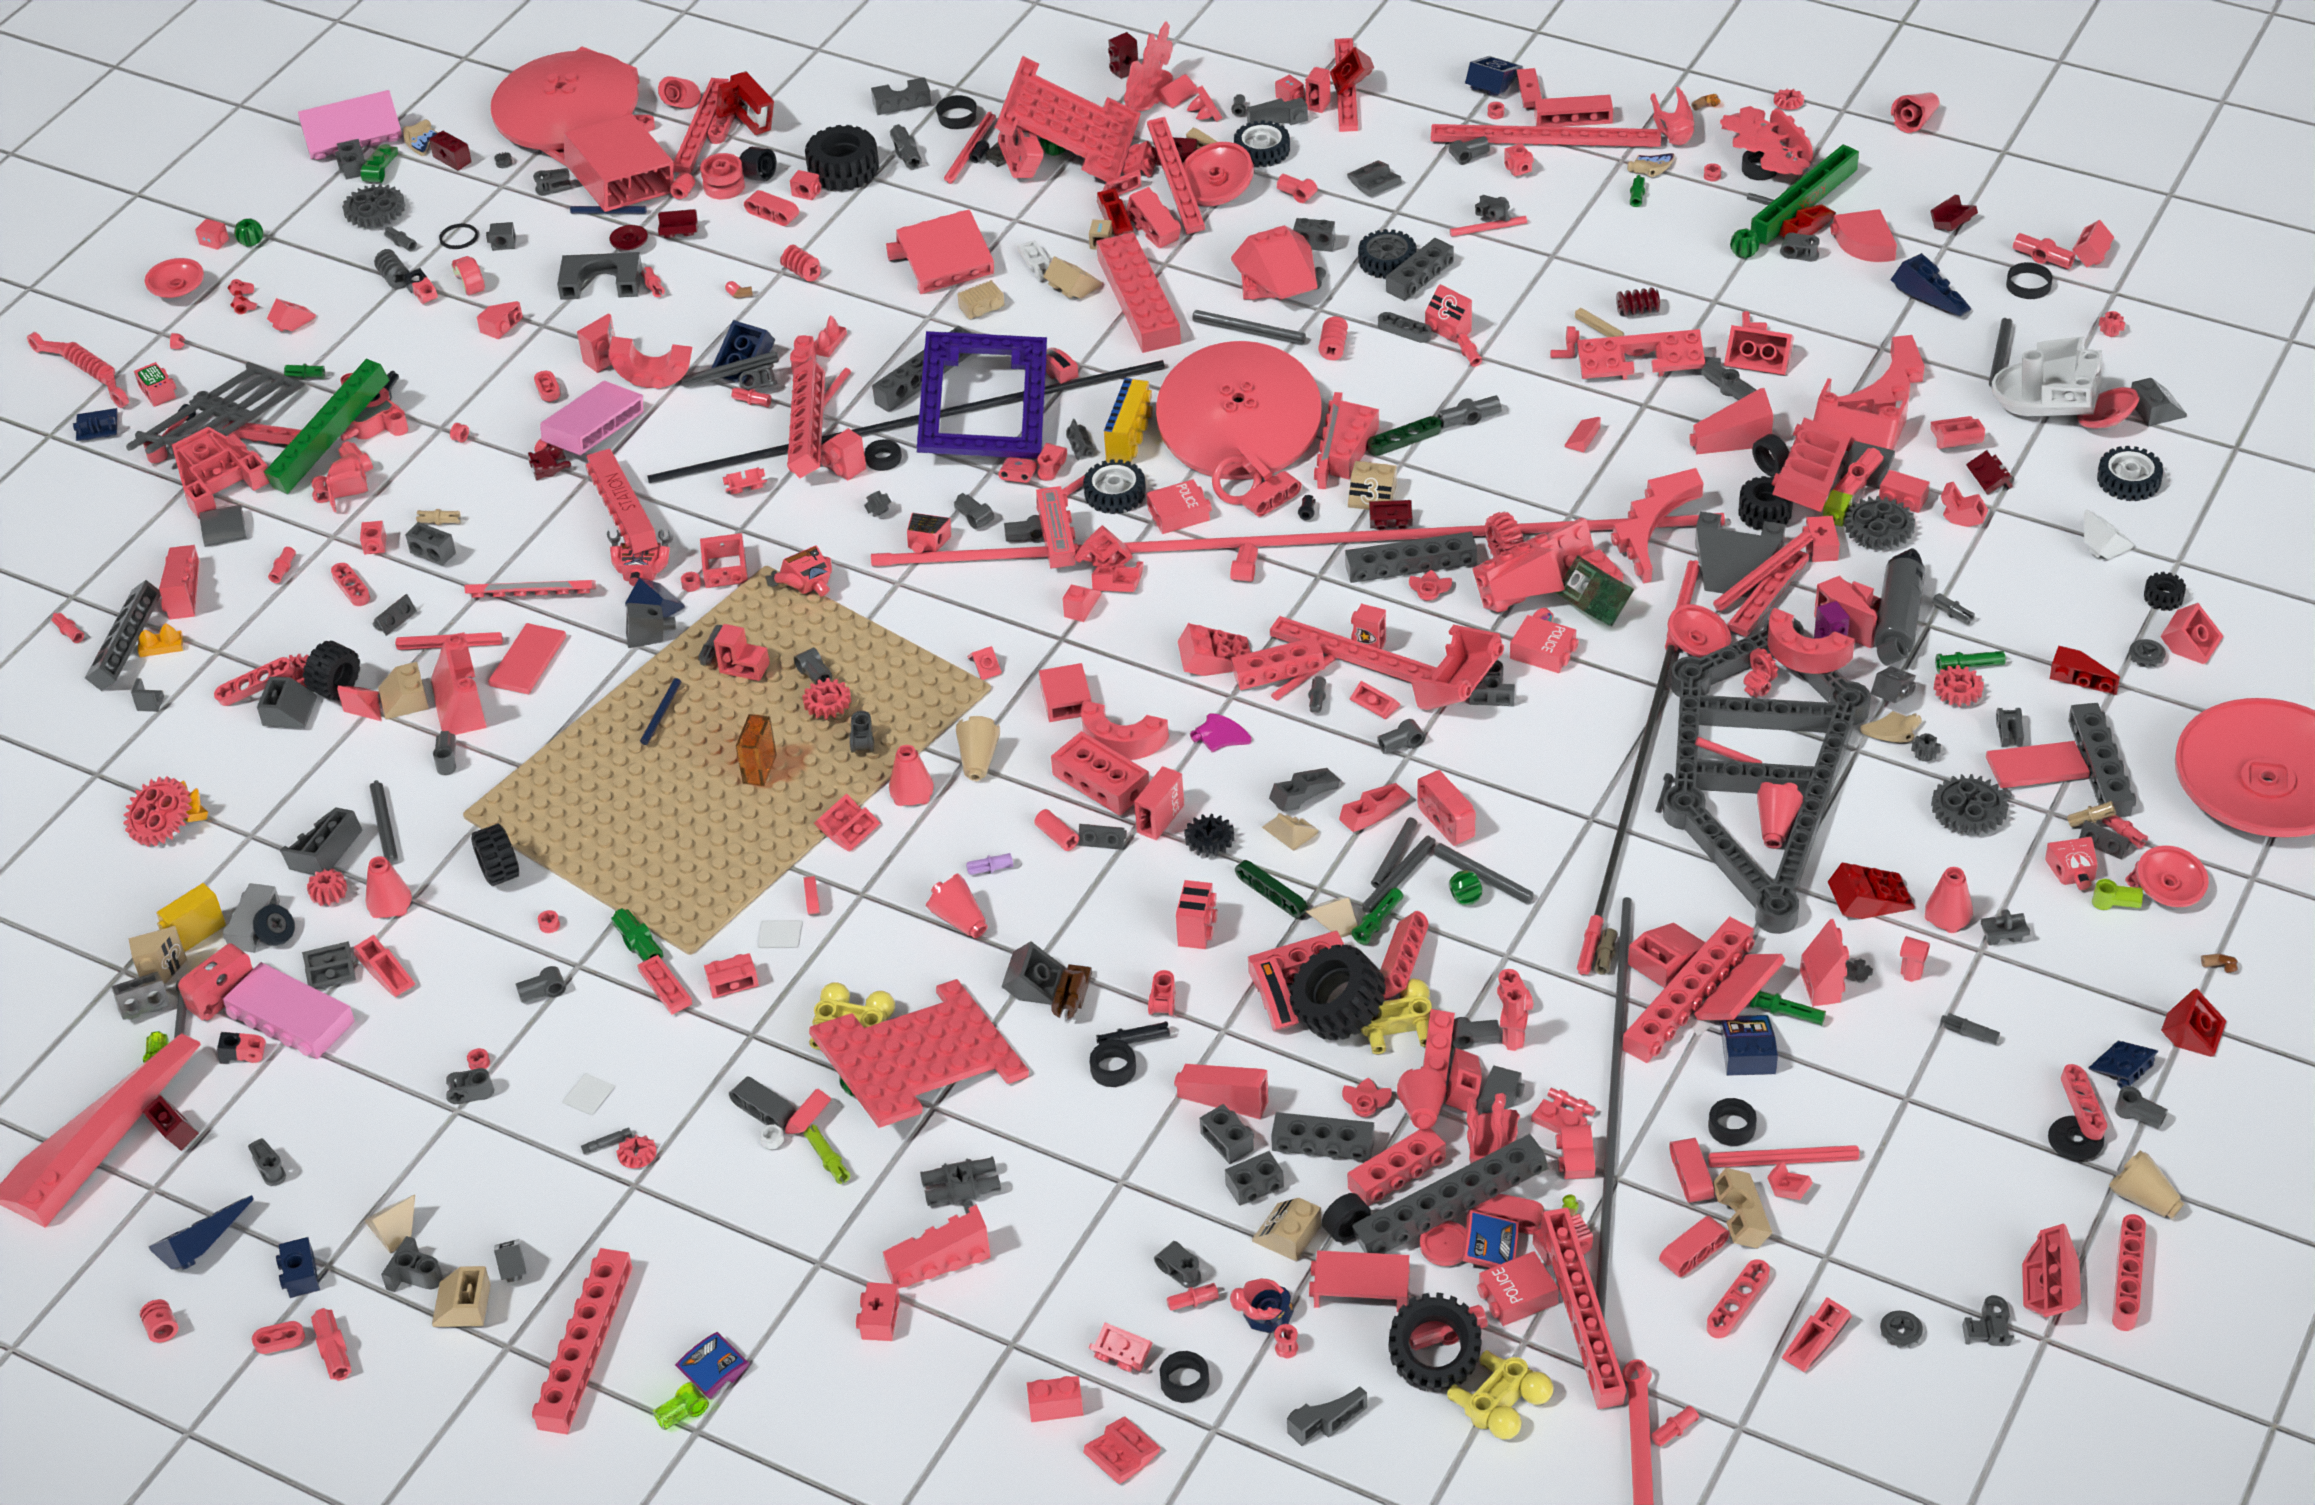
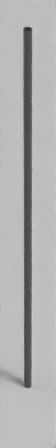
M1625 897L1622 900L1596 1296L1604 1321L1632 899L1629 897Z

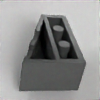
M335 807L314 823V829L306 835L304 833L298 835V841L289 848L287 846L281 848L280 852L289 870L314 875L315 871L323 872L324 868L327 871L331 870L363 831L355 812Z

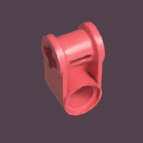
M1050 443L1044 445L1042 452L1037 458L1040 465L1037 475L1040 479L1048 481L1056 477V474L1066 461L1067 448Z
M1514 969L1502 970L1498 976L1500 985L1497 988V994L1502 1003L1505 990L1510 989L1512 986L1520 987L1526 993L1525 1010H1532V996L1525 987L1519 973Z
M1160 970L1154 974L1148 1003L1149 1015L1154 1013L1174 1015L1176 992L1172 972Z

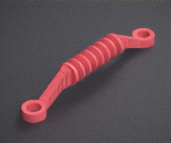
M37 332L27 336V341L35 352L45 351L62 355L66 360L99 382L107 385L110 397L116 406L123 408L129 404V399L125 392L116 386L115 369L76 342L44 341Z

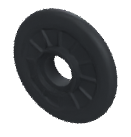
M2076 1116L2059 1118L2050 1126L2048 1131V1140L2051 1147L2058 1154L2068 1159L2087 1160L2093 1158L2101 1152L2104 1146V1136L2100 1140H2092L2082 1133ZM2076 1134L2081 1136L2083 1140L2074 1141L2069 1136Z

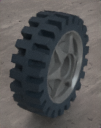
M1383 229V232L1377 230L1375 234L1371 232L1368 236L1365 235L1358 246L1360 268H1363V271L1365 273L1368 272L1370 276L1375 274L1376 278L1383 276V279H1386L1389 273L1417 252L1416 243L1412 237L1409 238L1407 233L1404 235L1402 231L1396 233L1394 229H1391V232H1388V229Z

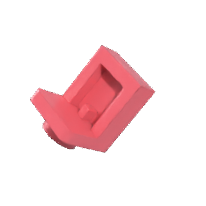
M1778 1162L1767 1177L1775 1196L1801 1200L1813 1184L1808 1175L1789 1173L1784 1162Z

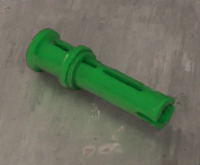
M2003 650L1974 654L1955 652L1952 655H1942L1938 653L1935 657L1936 670L1939 674L1941 669L1947 671L1948 666L1956 669V666L1959 665L1961 669H1964L1966 666L1983 667L2005 665L2006 656Z
M1392 888L1373 912L1364 915L1362 923L1352 929V937L1358 943L1367 945L1371 941V936L1380 931L1383 920L1391 913L1399 901L1403 899L1402 891L1398 888Z
M1759 991L1753 997L1750 1008L1753 1009L1758 1007L1770 1011V1014L1773 1015L1779 1012L1819 1024L1820 1026L1823 1025L1826 1016L1825 1010L1783 999L1779 993L1773 995Z

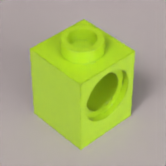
M1832 490L1824 504L1822 516H1833L1834 524L1843 527L1845 513L1848 512V507H1852L1853 495Z

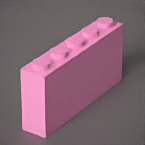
M389 90L298 111L299 121L311 159L320 160L327 155H335V152L338 151L337 143L359 139L362 149L368 145L377 146L384 141L394 142L402 137Z
M602 381L540 423L541 441L581 456L642 414L643 395L610 382Z
M262 962L223 998L226 1013L230 1018L238 1019L248 1027L262 1031L267 1037H274L285 1046H292L303 1055H309L315 1059H318L355 1022L349 1005Z

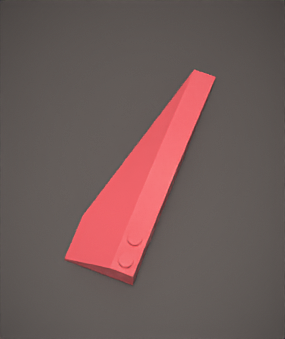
M181 1033L20 1160L0 1184V1205L46 1228L143 1114V1111L154 1101L199 1048L201 1043Z

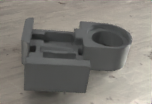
M1990 1295L1985 1299L1982 1306L1983 1318L1980 1321L1972 1320L1970 1317H1965L1962 1328L1966 1345H1970L1972 1339L1988 1340V1344L1993 1346H2010L2014 1335H2009L2007 1326L2010 1317L2008 1304L2002 1297ZM1988 1305L1998 1306L2001 1309V1312L1996 1313L1991 1311L1988 1308Z

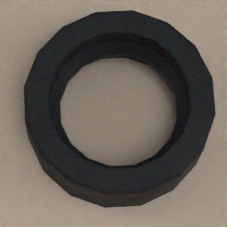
M1748 150L1744 152L1742 156V172L1748 178L1768 180L1776 176L1777 172L1764 170L1761 165L1753 164L1754 162H1760L1764 156L1763 152H1751Z
M1767 434L1754 442L1752 454L1757 466L1765 474L1775 476L1776 473H1781L1788 458L1789 449L1780 437L1775 434Z
M1106 1041L1097 1045L1090 1053V1072L1093 1079L1100 1085L1106 1087L1122 1086L1131 1081L1136 1073L1135 1053L1124 1042ZM1110 1057H1119L1127 1062L1124 1067L1114 1071L1105 1070L1099 1066L1101 1061Z
M1725 1098L1717 1101L1711 1107L1708 1128L1713 1139L1727 1146H1740L1753 1138L1756 1131L1757 1117L1756 1111L1749 1103L1737 1098ZM1725 1115H1736L1746 1120L1747 1125L1740 1129H1729L1719 1124L1718 1119Z
M1355 1193L1342 1195L1325 1211L1322 1218V1227L1336 1242L1348 1241L1355 1237L1352 1224L1370 1216L1371 1209Z
M1177 1351L1163 1360L1160 1366L1161 1389L1165 1396L1172 1401L1180 1403L1193 1402L1200 1399L1207 1392L1210 1385L1208 1364L1199 1354L1191 1351ZM1190 1368L1199 1372L1200 1378L1193 1384L1180 1386L1171 1382L1169 1375L1177 1369Z

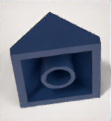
M640 577L625 602V606H627V603L659 605L662 607L663 617H669L685 608V605L662 584Z

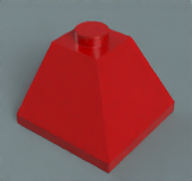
M1354 47L1330 71L1336 92L1339 95L1361 82L1374 69L1371 57L1357 47Z
M2196 988L2167 1013L2161 1031L2176 1047L2212 1057L2215 1056L2226 1020Z

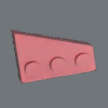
M1150 187L1129 195L1126 210L1129 220L1136 224L1135 228L1138 231L1142 229L1147 233L1145 234L1147 239L1158 248H1162L1179 239L1181 230L1179 222L1174 220L1169 209L1161 203L1158 195Z

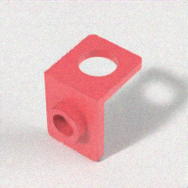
M992 646L972 652L967 656L968 659L973 658L980 679L985 680L1001 674V669Z

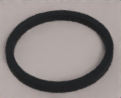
M465 223L448 226L439 235L441 245L448 249L466 248L472 245L478 238L477 229ZM465 227L475 232L473 239L462 245H449L442 240L444 234L454 228Z

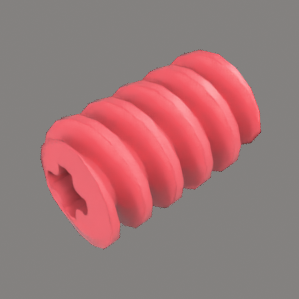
M794 244L789 245L781 255L780 264L806 281L812 282L820 276L821 267L819 266L818 258L813 257V255L808 254V252L803 251Z
M1333 316L1324 321L1318 351L1323 358L1334 361L1342 357L1348 323L1345 319Z

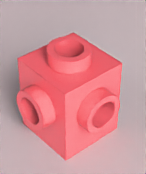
M1522 143L1505 148L1504 164L1506 169L1510 170L1514 176L1532 171L1533 155Z

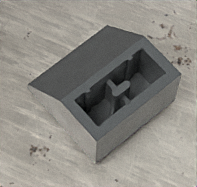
M269 676L257 705L262 726L305 728L317 695L290 677Z

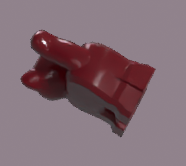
M551 444L547 450H541L536 453L528 452L529 465L535 471L533 473L536 480L554 476L557 472L571 467L570 461H563L559 464L555 461L566 459L563 452L564 449Z

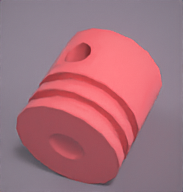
M162 1299L152 1300L141 1308L139 1315L152 1342H165L176 1335L179 1327L167 1301Z

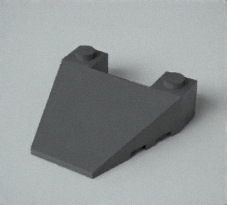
M1700 511L1696 525L1695 547L1701 567L1704 591L1724 594L1782 549L1785 541L1786 524L1764 521L1761 535L1721 529V514ZM1756 584L1753 588H1751L1741 597L1748 598L1749 595L1753 592V590L1758 586V584Z

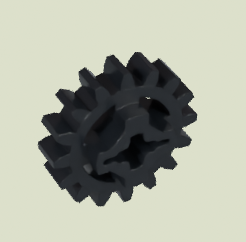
M1202 814L1200 820L1194 817L1193 824L1187 823V829L1184 830L1186 846H1189L1191 852L1196 850L1198 856L1205 853V856L1209 857L1210 853H1213L1216 857L1219 851L1226 853V847L1231 848L1232 842L1235 840L1233 825H1230L1228 819L1222 821L1221 815L1214 818V815L1210 814L1206 818Z

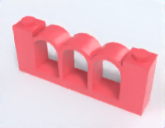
M1803 418L1801 425L1797 424L1793 436H1796L1781 473H1776L1771 484L1775 486L1773 495L1822 512L1852 435Z

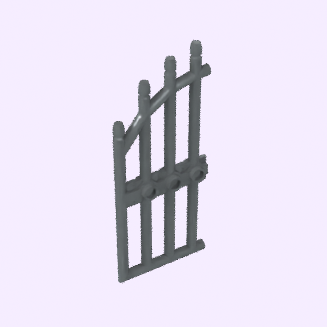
M247 362L245 371L209 393L207 391L198 392L189 401V406L149 431H137L135 433L136 439L126 445V449L128 451L134 450L148 441L153 443L146 447L145 452L147 454L153 453L164 445H172L188 437L180 435L212 415L217 416V418L192 434L206 427L215 429L227 420L229 422L234 421L222 430L217 431L228 436L303 388L305 383L257 364ZM253 374H261L225 398L219 397ZM270 378L275 380L241 403L237 404L234 402ZM284 384L290 385L252 411L246 409ZM198 409L203 411L164 436L158 435ZM172 446L169 448L170 454H174Z

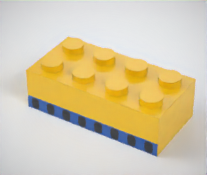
M1124 378L1104 429L1107 463H1110L1112 459H1115V462H1118L1119 459L1123 460V463L1126 461L1132 462L1133 458H1136L1138 444H1141L1143 440V431H1146L1148 427V418H1151L1153 414V406L1150 405L1152 390H1149V381Z

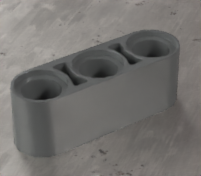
M749 1076L745 1077L729 1092L731 1101L737 1107L765 1125L775 1124L783 1128L796 1113L791 1103Z

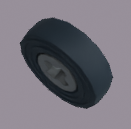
M270 904L264 906L255 914L253 929L256 936L267 945L278 946L286 943L293 936L295 922L286 908ZM273 922H276L277 928L272 927Z

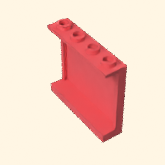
M970 209L896 229L897 244L900 243L917 279V289L920 294L994 274V260Z

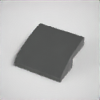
M1379 160L1347 174L1348 179L1361 192L1370 197L1402 183L1401 176L1390 172L1389 164Z
M1854 441L1840 479L1842 480L1847 474L1849 466L1857 462L1868 448H1875L1880 451L1884 459L1867 479L1865 486L1880 489V484L1887 475L1895 457V451Z
M241 504L200 512V524L205 547L247 539Z
M349 941L302 952L309 986L321 989L356 980Z

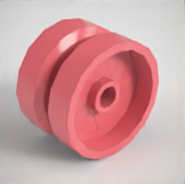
M718 153L709 156L701 163L700 171L703 178V188L707 196L723 200L736 197L742 193L745 188L742 162L739 157L729 153Z

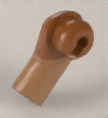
M2220 953L2201 956L2203 967L2224 965L2226 973L2237 972L2238 961L2235 957Z

